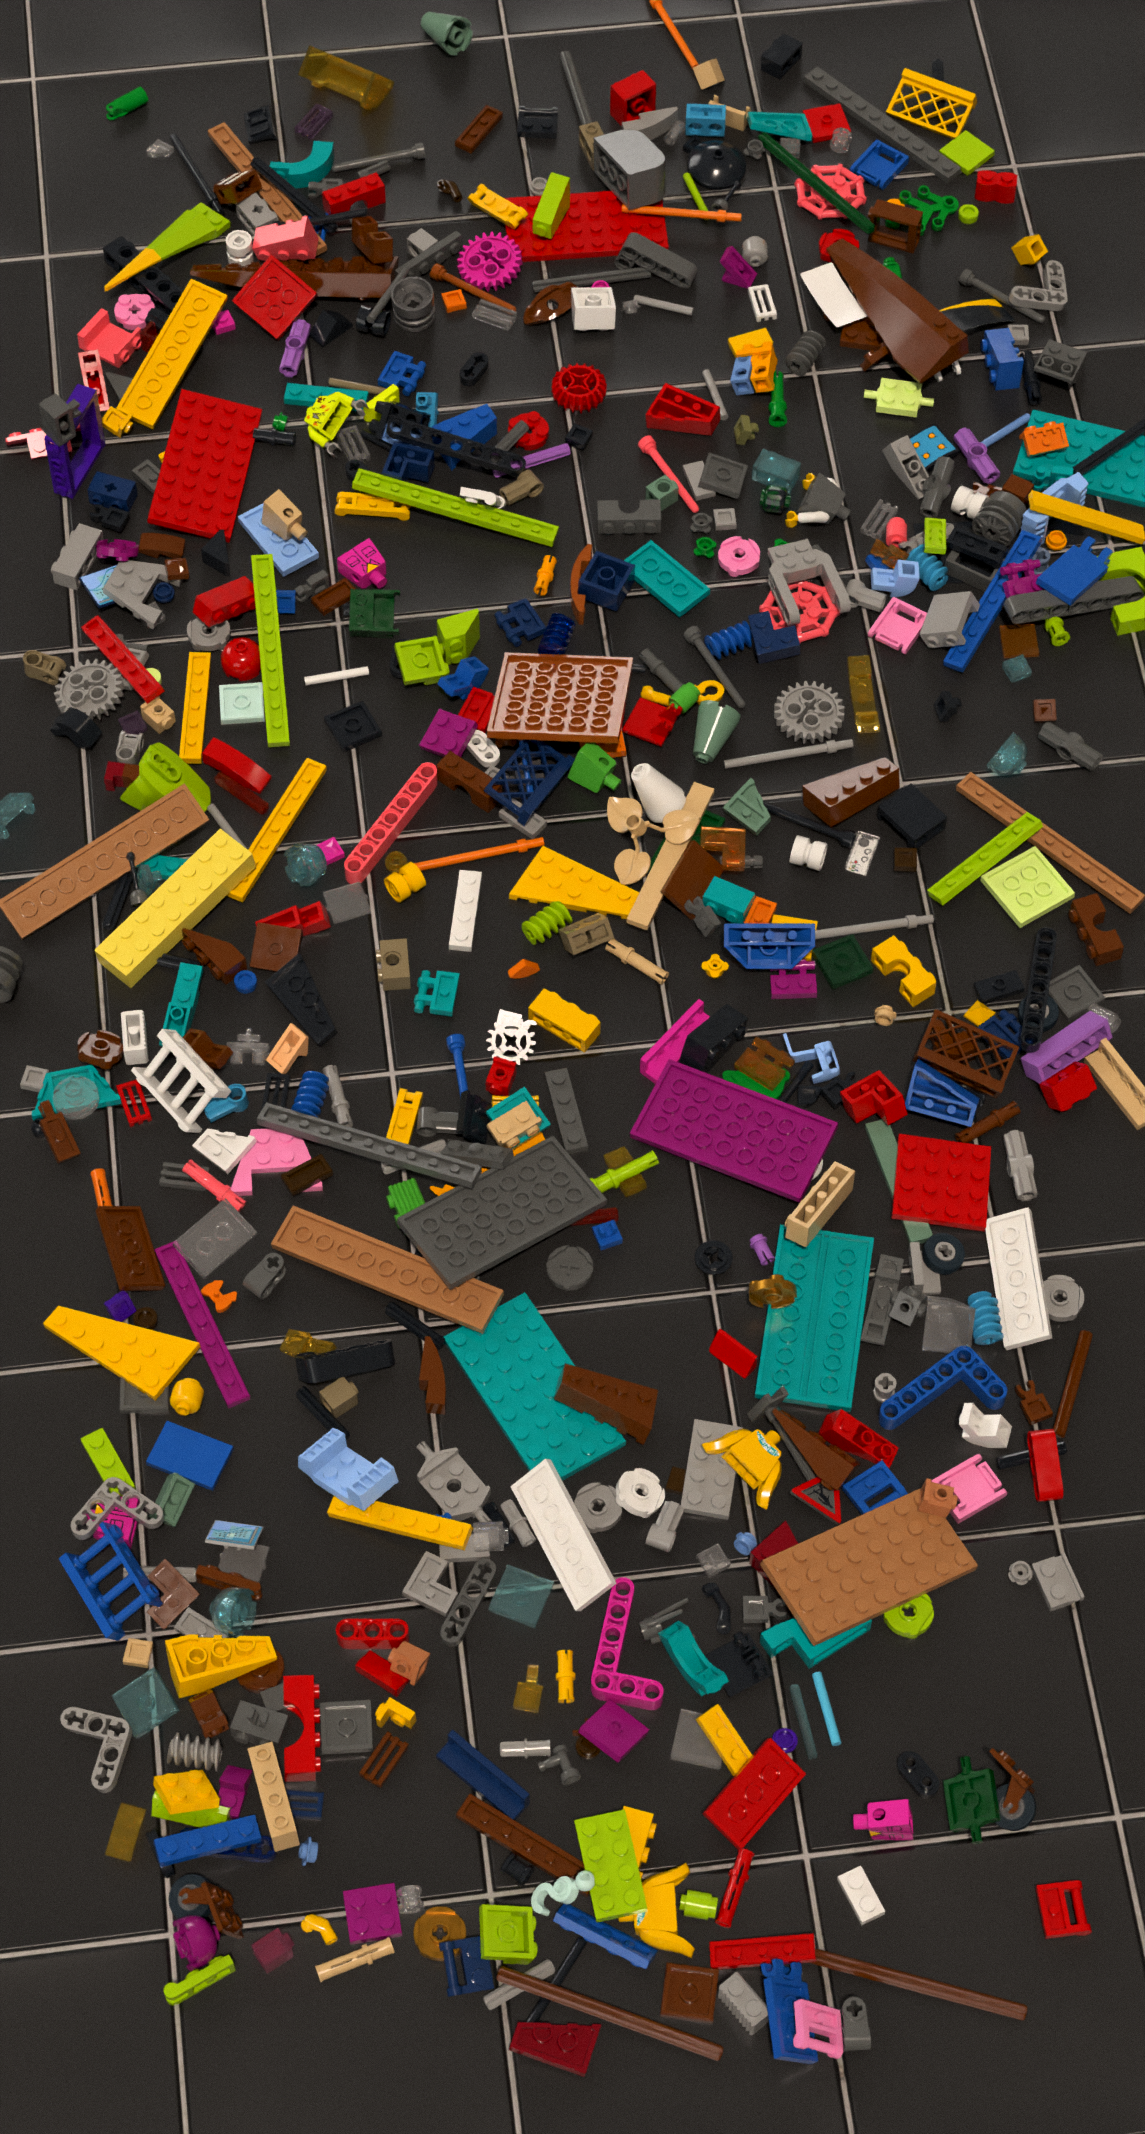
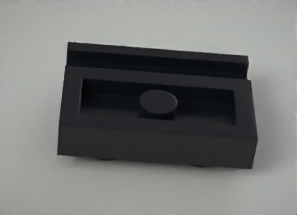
M469 1090L461 1092L456 1133L463 1134V1137L472 1143L485 1145L488 1133L486 1126L489 1123L486 1111L491 1108V1103L476 1094H470Z

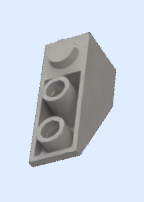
M908 435L890 443L882 451L892 470L919 500L925 495L926 491L923 489V485L929 475Z

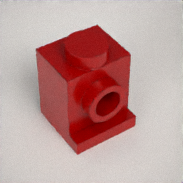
M494 1056L493 1064L486 1079V1091L496 1096H508L517 1074L516 1062Z

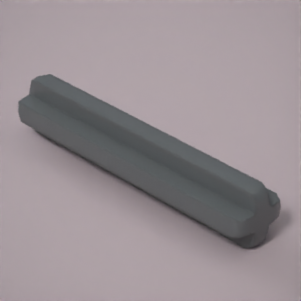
M520 420L496 444L495 448L508 451L529 430L528 425L523 420ZM494 455L490 459L496 463L501 457Z

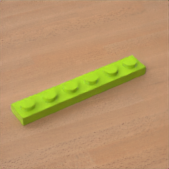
M1026 812L927 890L929 897L941 905L947 903L1043 827L1041 820Z

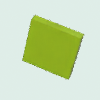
M965 130L940 149L939 152L961 167V171L968 176L992 158L995 150Z

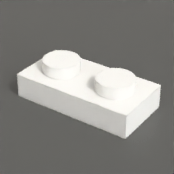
M861 1866L838 1876L837 1880L861 1925L885 1914V1910Z

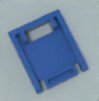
M876 139L852 164L850 171L854 174L856 173L857 176H862L865 181L876 187L879 185V188L884 190L906 167L909 162V156ZM883 153L894 159V163L879 155Z

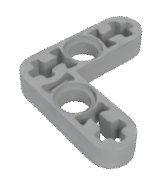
M1055 260L1047 262L1043 270L1045 289L1015 286L1011 290L1009 301L1018 307L1051 311L1063 310L1068 298L1062 264ZM1051 283L1057 284L1060 288L1053 287ZM1034 296L1040 297L1043 301L1036 300Z
M111 1477L102 1483L71 1521L70 1527L75 1538L79 1540L88 1539L99 1528V1524L104 1522L114 1508L117 1507L149 1529H156L164 1521L163 1511L159 1505L121 1479ZM117 1486L119 1493L123 1497L120 1498V1495L114 1491L110 1494L109 1487L115 1488ZM130 1498H137L140 1501L136 1508L127 1507L126 1502ZM101 1503L105 1506V1509L102 1513L95 1514L91 1511L92 1506ZM144 1507L151 1515L156 1512L157 1519L151 1518L149 1520L147 1513L143 1511ZM86 1523L87 1530L81 1529L79 1531L77 1525L83 1526Z
M77 1707L66 1708L62 1712L60 1720L61 1724L68 1731L103 1740L92 1773L91 1782L102 1793L112 1791L117 1784L133 1733L132 1726L126 1720L119 1717ZM75 1715L78 1719L84 1721V1725L80 1722H73L71 1725L68 1719L69 1717L73 1718ZM101 1719L103 1722L102 1728L96 1732L91 1731L90 1725L92 1721ZM109 1725L116 1729H120L122 1725L125 1732L120 1733L118 1736L113 1730H109ZM111 1749L118 1750L117 1759L113 1762H108L106 1760L107 1752ZM103 1765H106L107 1767L114 1769L113 1771H111L110 1769L106 1770L103 1767ZM106 1775L109 1778V1782H104L102 1786L99 1778H104Z

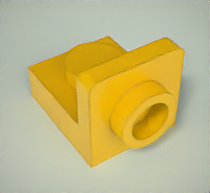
M390 1697L386 1703L380 1704L375 1713L377 1726L380 1728L384 1726L389 1717H391L392 1722L400 1727L405 1725L410 1729L417 1721L414 1711Z

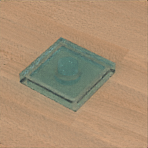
M507 1564L489 1605V1611L535 1628L554 1582Z
M154 1667L112 1695L123 1718L132 1726V1734L136 1739L180 1711L157 1669Z

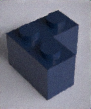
M394 442L382 470V475L405 482L408 481V478L429 482L435 467L434 450Z
M769 611L748 616L759 664L801 654L795 625L774 630Z

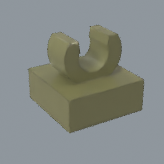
M741 415L733 428L736 443L740 445H745L748 439H755L754 432H759L758 424L750 423L749 416Z

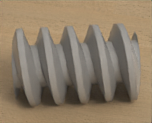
M177 1732L169 1745L167 1764H170L174 1758L175 1765L179 1766L184 1759L186 1767H190L194 1761L196 1769H200L204 1763L205 1769L209 1771L214 1764L215 1771L218 1772L223 1752L220 1739H216L214 1745H211L210 1737H207L204 1743L201 1744L200 1736L197 1735L194 1742H191L190 1735L186 1734L182 1741L180 1733Z

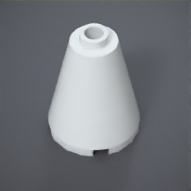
M647 763L638 764L634 767L631 778L645 813L651 821L661 823L664 816L669 812L682 810L686 802L682 788Z

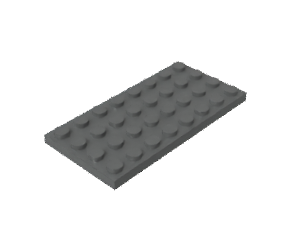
M551 1136L513 1156L504 1169L491 1168L481 1173L473 1189L459 1185L398 1217L397 1224L451 1290L604 1207L607 1204V1199L555 1137Z

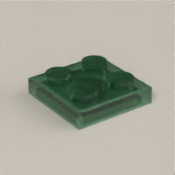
M853 934L812 950L815 961L832 989L873 973V966Z

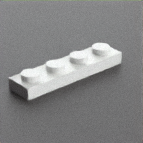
M460 870L449 950L472 952L482 872Z

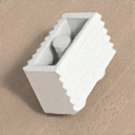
M144 1011L122 1012L121 1023L125 1062L127 1065L147 1063L149 1056Z

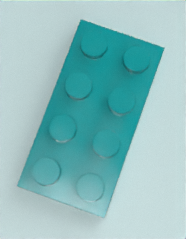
M652 540L624 560L635 565V581L678 617L684 615L710 595L709 587Z

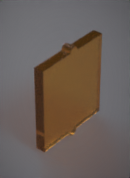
M1035 624L999 626L1004 658L1023 659L1024 657H1039Z

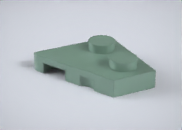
M752 778L723 806L725 813L756 836L771 821L769 812L765 808L762 797L758 793Z

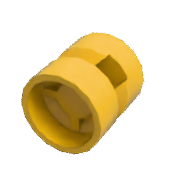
M409 862L399 869V873L393 872L384 878V884L392 898L400 903L410 897L411 892L416 893L425 887L426 880L420 869L413 862Z

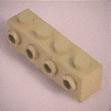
M835 1161L823 1173L821 1179L811 1188L807 1196L800 1201L793 1213L787 1217L785 1227H787L785 1238L807 1247L852 1192L855 1171Z

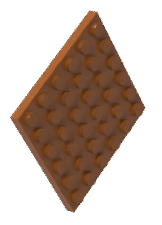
M505 652L488 723L487 738L619 744L633 669V657Z

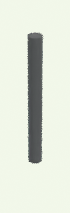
M403 267L370 312L366 318L369 323H373L391 299V291L394 285L401 279L406 278L409 273L407 267Z

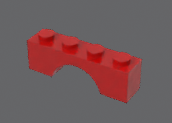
M314 1675L283 1676L284 1707L290 1706L286 1709L297 1715L304 1726L299 1740L293 1745L284 1748L285 1782L316 1781L315 1772H321L320 1756L315 1757V1748H320V1732H315V1723H320V1709L314 1708V1699H319V1684H314Z

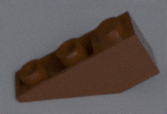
M186 928L182 929V943L188 951L192 950L203 966L207 965L210 968V972L215 979H220L227 985L234 980L238 972L247 970L245 957L231 943Z

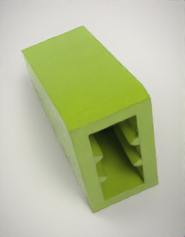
M551 172L533 217L534 234L552 239L570 207L569 177Z

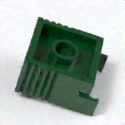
M350 589V637L393 638L394 635H399V629H394L395 596H401L400 590Z

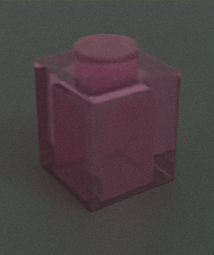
M278 1928L251 1945L253 1954L266 1974L294 1957L292 1952L294 1943L287 1933L282 1935Z

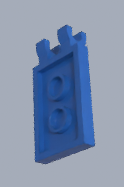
M1088 536L1080 548L1073 545L1037 577L1036 584L1071 606L1107 573V565L1110 563L1108 558L1112 555L1113 551L1105 547L1098 557L1092 554L1093 549L1091 546L1095 544L1096 540Z
M773 1959L772 1964H761L762 1974L767 1977L763 1981L774 2059L804 2064L818 2062L816 2050L809 2048L802 2050L796 2048L793 2044V2038L796 2034L794 2002L799 1999L810 2001L808 1984L802 1982L801 1963L792 1962L790 1967H784L783 1960ZM809 2032L810 2038L815 2039V2034Z

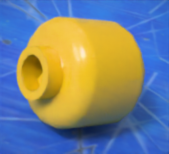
M184 1378L174 1385L170 1396V1405L180 1415L196 1413L201 1407L204 1389L197 1380Z

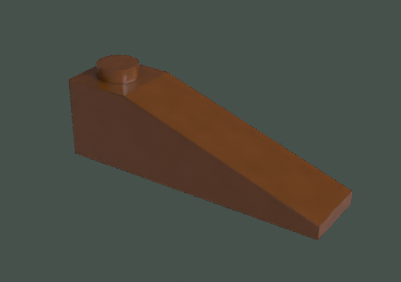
M774 1408L773 1414L816 1475L822 1479L820 1483L831 1491L833 1489L837 1491L841 1489L861 1463L835 1444L834 1446L826 1445V1440L822 1435L812 1430L809 1432L805 1430L806 1425L782 1408Z

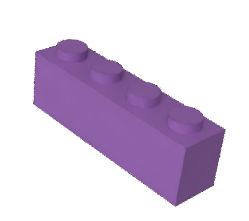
M1089 1011L1043 1042L1038 1051L1027 1053L1021 1057L1026 1077L1040 1084L1075 1061L1078 1062L1099 1047L1102 1039L1107 1038L1109 1041L1113 1037L1108 1020Z

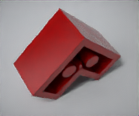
M880 1070L840 1091L845 1112L856 1124L875 1113L887 1125L908 1115L903 1095Z

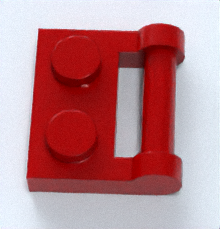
M1074 1880L1036 1885L1035 1889L1045 1939L1074 1935L1085 1936L1092 1933L1091 1925L1087 1923L1081 1894L1083 1890L1082 1881ZM1064 1892L1071 1893L1077 1921L1075 1925L1070 1923Z

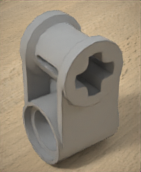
M121 731L116 749L117 762L138 764L144 747V733L136 735Z

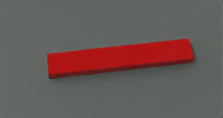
M98 615L81 627L86 636L109 662L118 669L119 673L147 704L165 692L163 687Z

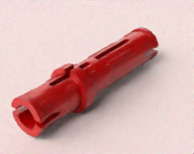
M739 1848L734 1867L729 1871L728 1876L730 1879L717 1919L715 1920V1923L721 1927L731 1928L744 1884L749 1880L748 1872L755 1855L750 1850ZM741 1866H742V1870H741V1873H740L738 1882H737V1884H736V1881H737V1878H738V1875H739V1872H740V1868H741ZM734 1892V1895H733V1898H732V1901H731V1904H730V1907H729V1910H728L727 1908H728V1905H729V1902H730L732 1893Z

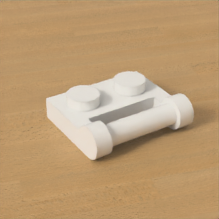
M461 487L460 496L465 497L466 502L483 504L485 502L497 509H503L506 506V500L492 492Z

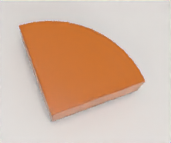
M522 959L508 970L510 978L514 979L525 978L540 971L537 963Z

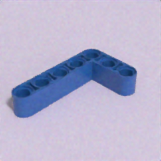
M959 1346L887 1399L880 1408L879 1424L887 1430L897 1428L960 1380L968 1386L986 1407L998 1410L1005 1403L1007 1386L972 1348ZM964 1358V1359H966L968 1362H967V1363H962V1362H960L958 1359ZM947 1372L950 1376H943L940 1373ZM979 1375L982 1376L984 1379L978 1380L974 1376ZM927 1385L930 1386L932 1389L925 1390L922 1388V1386ZM990 1393H998L1000 1397H993ZM910 1399L914 1403L908 1404L905 1403L903 1400ZM885 1413H893L895 1417H887Z

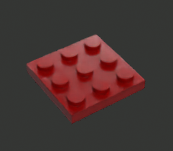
M271 254L233 298L232 302L279 341L318 294Z

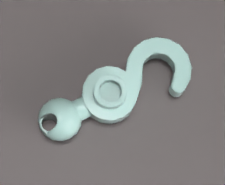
M581 1871L577 1874L575 1880L562 1876L557 1879L554 1885L541 1883L532 1894V1909L536 1913L548 1916L550 1911L544 1906V1899L548 1894L558 1902L566 1905L571 1904L577 1898L579 1890L586 1892L595 1886L594 1875L590 1871Z

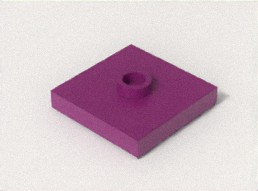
M611 1699L579 1729V1733L617 1763L649 1732L646 1726Z

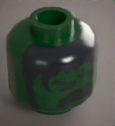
M768 485L766 489H762L760 505L763 506L765 512L782 514L785 507L789 508L791 495H787L786 487Z

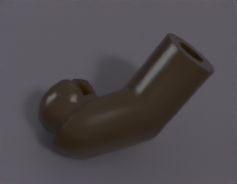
M445 179L438 180L437 188L440 192L451 195L454 202H460L463 199L455 182Z

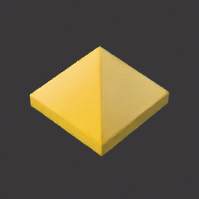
M977 1000L963 1017L976 1026H980L995 1015L996 1012Z

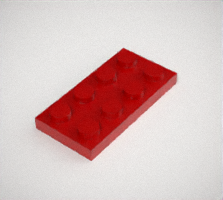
M767 1738L702 1814L739 1850V1848H743L806 1773L771 1738Z

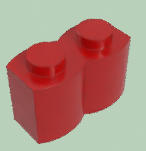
M978 171L975 199L983 202L1014 203L1017 175L1010 172Z

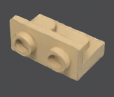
M527 1101L491 1121L486 1127L499 1146L512 1148L520 1142V1138L528 1135L530 1137L540 1130L539 1127L541 1126L542 1119L540 1116L537 1117Z

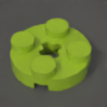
M924 1594L884 1613V1622L894 1633L910 1639L917 1638L920 1634L926 1632L932 1624L934 1617L932 1601L927 1594ZM910 1607L913 1608L914 1616L907 1617L904 1615L903 1608L907 1610Z

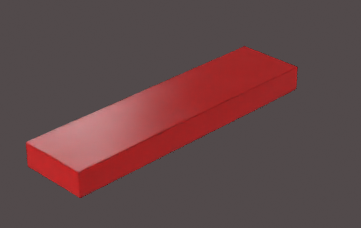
M814 1933L709 1942L712 1969L758 1967L763 1963L772 1964L773 1959H781L784 1964L816 1962Z

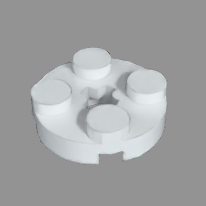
M635 1468L634 1471L624 1472L618 1480L615 1500L620 1507H623L631 1514L648 1518L663 1504L665 1491L664 1488L661 1489L659 1485L660 1480L655 1474L646 1469ZM639 1488L642 1489V1494L645 1496L638 1495L636 1491Z

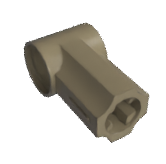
M525 470L518 476L516 481L499 489V494L506 500V505H511L526 496L531 498L538 496L542 492L544 485L531 470Z

